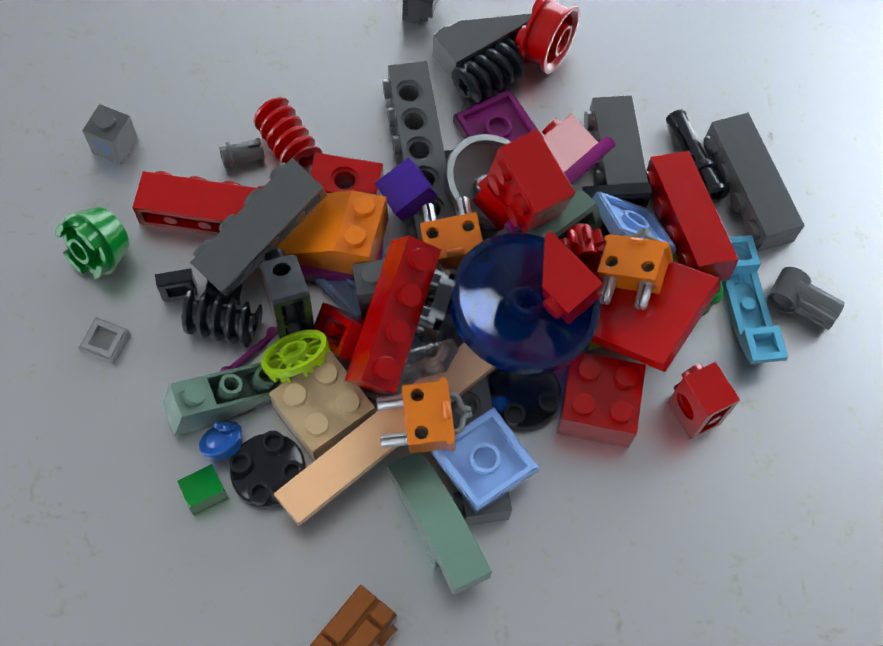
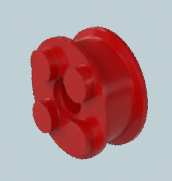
M536 0L527 25L521 27L516 37V44L520 45L518 54L522 56L523 63L532 61L541 65L542 72L546 74L552 73L559 66L572 44L579 25L580 8L576 5L566 7L559 4L558 0Z

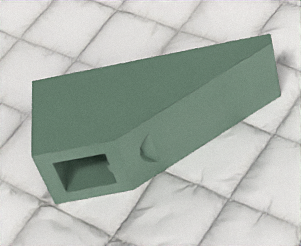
M261 362L170 383L163 406L173 434L178 436L214 426V421H225L254 408L255 405L270 401L269 392L283 383L280 379L277 382L271 381L264 372ZM253 372L255 374L252 377L251 388L254 392L258 393V395L254 396L245 378V375Z

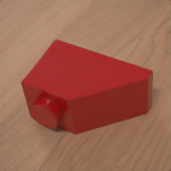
M551 230L545 235L542 281L543 298L545 300L542 303L555 319L562 317L570 324L602 296L603 283Z
M323 302L314 326L315 330L325 334L331 352L340 358L352 360L365 319Z

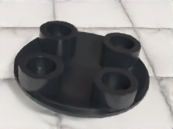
M537 357L513 359L502 364L491 375L489 390L492 406L506 424L521 429L535 428L546 423L556 413L561 400L560 384L554 372L542 359Z
M268 431L265 434L250 438L229 459L230 478L235 491L246 502L261 507L279 505L280 503L275 498L274 493L306 468L305 458L299 446L278 431Z

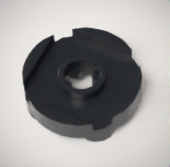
M435 269L426 301L432 302V306L424 303L415 335L422 337V341L436 344L458 273L443 269V271Z

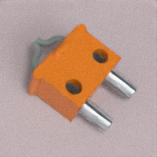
M465 196L464 202L467 214L464 213L462 198L460 197L457 199L460 215L436 219L434 205L429 203L432 221H429L427 205L424 204L422 206L424 222L420 223L423 242L441 249L436 269L441 271L447 269L458 273L453 268L463 267L458 273L456 280L465 278L466 271L473 269L476 264L486 262L489 259L487 244L482 241L477 212L472 213L469 198Z
M640 228L636 234H627L625 236L606 235L604 238L606 246L597 271L600 281L603 283V293L598 301L601 304H604V302L606 305L610 304L615 288L635 290L638 292L634 307L639 310L641 307V310H645L651 293L660 294L668 263L673 262L669 243L659 241L656 237L650 236V230Z
M441 377L439 381L402 385V395L378 397L376 401L379 411L404 408L406 432L382 434L380 436L382 448L408 445L410 453L448 449L449 452H453L456 448L455 435L463 432L466 419L472 417L471 406H465L458 394L449 392L448 380L445 377ZM415 398H423L421 401H414ZM450 398L455 399L458 407L466 412L460 418V426L457 429H454ZM421 434L427 435L424 439L417 438Z

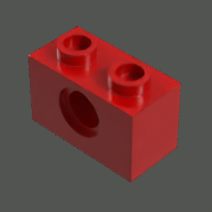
M315 152L310 175L324 187L326 193L353 190L381 195L375 182L384 176L383 163ZM343 185L351 186L349 189H340L339 187Z
M716 361L705 367L701 364H696L683 372L681 375L683 379L673 387L675 391L667 402L690 440L722 424L740 401V398Z

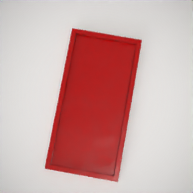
M599 254L600 260L595 266L588 268L599 280L597 271L603 254ZM673 261L668 263L660 294L651 293L645 310H641V307L640 310L634 307L638 291L615 288L610 304L606 305L605 302L601 304L596 300L570 324L562 317L555 319L542 303L545 300L542 289L543 269L521 286H518L494 263L477 286L481 296L666 372L719 290L720 280L718 277Z

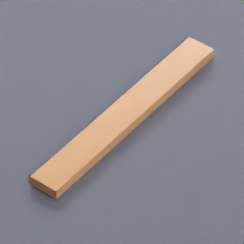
M507 308L413 384L439 381L441 377H445L448 380L449 392L461 396L530 341L533 333ZM418 397L414 401H421L423 398ZM450 398L452 404L455 399ZM404 408L378 410L274 493L275 498L298 526H301L398 447L382 448L380 436L382 434L406 432Z

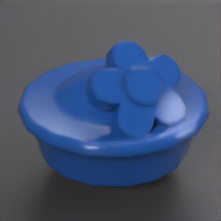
M214 421V426L201 437L199 451L204 456H208L215 461L230 458L237 453L243 443L242 427L233 421Z

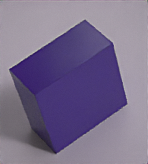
M410 157L406 158L375 182L382 196H386L387 204L393 213L403 223L421 210L424 204L427 205L438 197L419 166Z

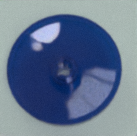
M502 234L476 245L466 254L457 268L456 275L453 278L456 282L449 301L452 320L465 344L478 357L492 366L521 375L547 374L572 363L592 340L600 316L599 299L570 324L562 317L555 319L546 310L542 303L545 300L542 289L545 238L533 234Z

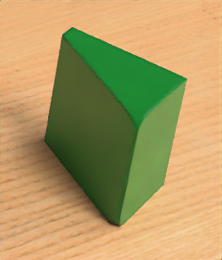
M212 464L177 481L193 515L228 498Z

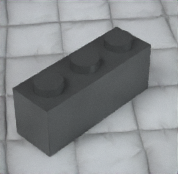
M632 95L592 98L589 111L584 113L585 129L590 131V134L597 142L605 136H610L616 144L612 150L596 163V169L593 172L594 186L648 183Z

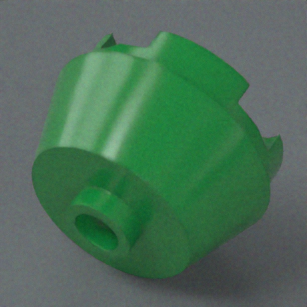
M101 207L69 213L64 221L56 227V237L61 238L63 236V240L68 248L62 252L66 259L81 274L87 271L93 273L94 279H98L103 274L109 275L113 273L129 248V238L121 222L110 211Z

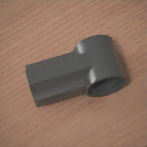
M791 266L783 268L767 295L768 303L778 311L783 313L796 312L829 330L842 312L845 302L811 284V278L801 269Z

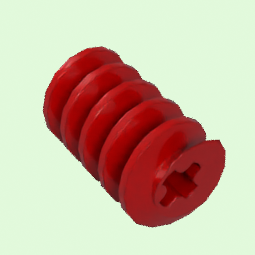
M277 97L266 101L254 115V126L260 131L261 137L267 142L268 148L273 151L274 157L280 163L284 162L286 164L293 158L301 167L308 169L313 164L315 152L322 153L321 148L315 146V139L312 136H308L309 130L302 126L301 118L295 116V109L292 106H288L289 100Z

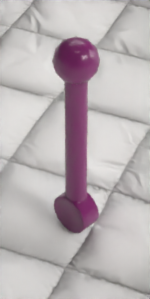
M269 327L263 339L230 366L222 367L220 372L242 366L278 334L276 327Z

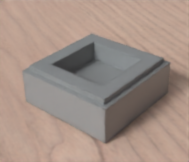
M95 317L79 346V350L83 354L114 365L131 334L126 328Z

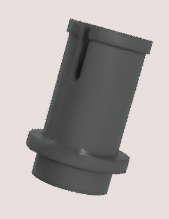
M260 138L232 145L229 142H225V146L219 147L223 166H230L231 169H235L237 164L265 159L263 146H260Z

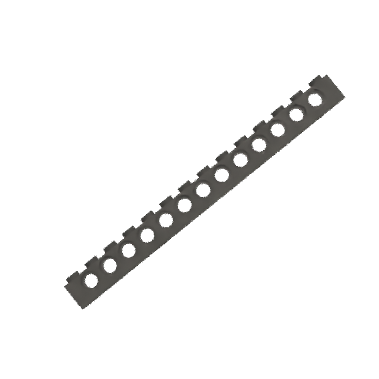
M427 61L388 65V79H382L384 98L391 99L392 107H387L389 127L396 128L397 135H392L394 156L400 155L401 162L410 157L419 166L438 197L430 202L434 205L436 219L456 216L455 205L450 199L445 185L446 158ZM411 127H416V128H419V129L412 130V129H409V128H411ZM420 155L424 156L425 158L417 159L414 158V156ZM429 203L427 204L428 214H430ZM421 209L411 216L412 223L407 224V234L423 241L420 223L424 222V217ZM463 267L453 269L459 273ZM467 271L465 272V278L458 279L455 282L448 304L455 312L445 314L436 344H433L434 351L429 352L430 369L458 348L447 346L444 343L446 339H457L462 345L478 332ZM425 300V304L432 306V302ZM487 375L460 396L463 404L471 406L474 411L472 417L466 419L465 426L493 408ZM456 400L451 404L454 429L460 426V418L462 417L455 411L458 407ZM459 491L452 493L453 500L468 526L509 520L512 506L509 492L477 514L473 512Z

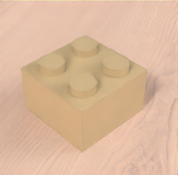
M332 352L324 356L326 362L322 364V367H312L314 373H307V377L303 373L292 377L291 382L286 381L269 392L273 409L313 462L375 414L374 405L360 387L345 381L347 371Z

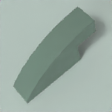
M413 453L386 465V469L434 569L440 567L453 596L490 579L492 571L453 498L423 453Z

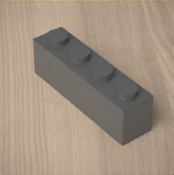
M749 112L712 122L704 138V149L707 155L712 156V159L716 162L718 166L717 174L721 182L725 183L729 188L731 206L735 212L739 213L743 221L745 235L753 236L757 252L794 242L805 225Z
M293 158L286 164L282 162L275 167L269 176L271 180L261 190L259 188L253 190L245 199V206L237 215H229L220 224V232L211 241L206 240L201 243L193 253L195 258L190 263L226 297H229L265 260V254L270 250L276 249L327 196L324 187Z

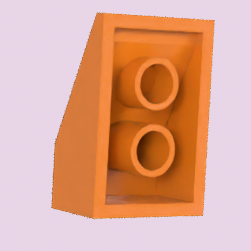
M353 190L326 193L327 196L276 249L284 250L286 256L296 255L299 265L354 275L353 264L376 261L389 220L386 196Z

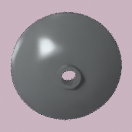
M479 134L464 139L450 153L445 166V185L450 199L457 209V199L461 197L464 213L467 214L464 196L468 197L472 213L477 212L479 226L488 230L499 231L472 200L481 191L477 185L489 174L498 148L512 141L497 135Z

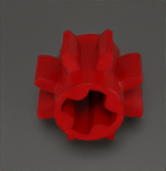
M576 224L570 227L566 232V238L560 239L587 268H591L599 262V254H603L605 249L601 229L592 230V227L588 224Z

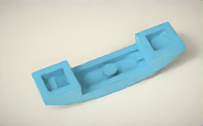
M753 236L729 237L739 260L730 279L722 281L730 319L739 344L751 364L787 361L788 354L780 327L773 326L757 271L761 263Z

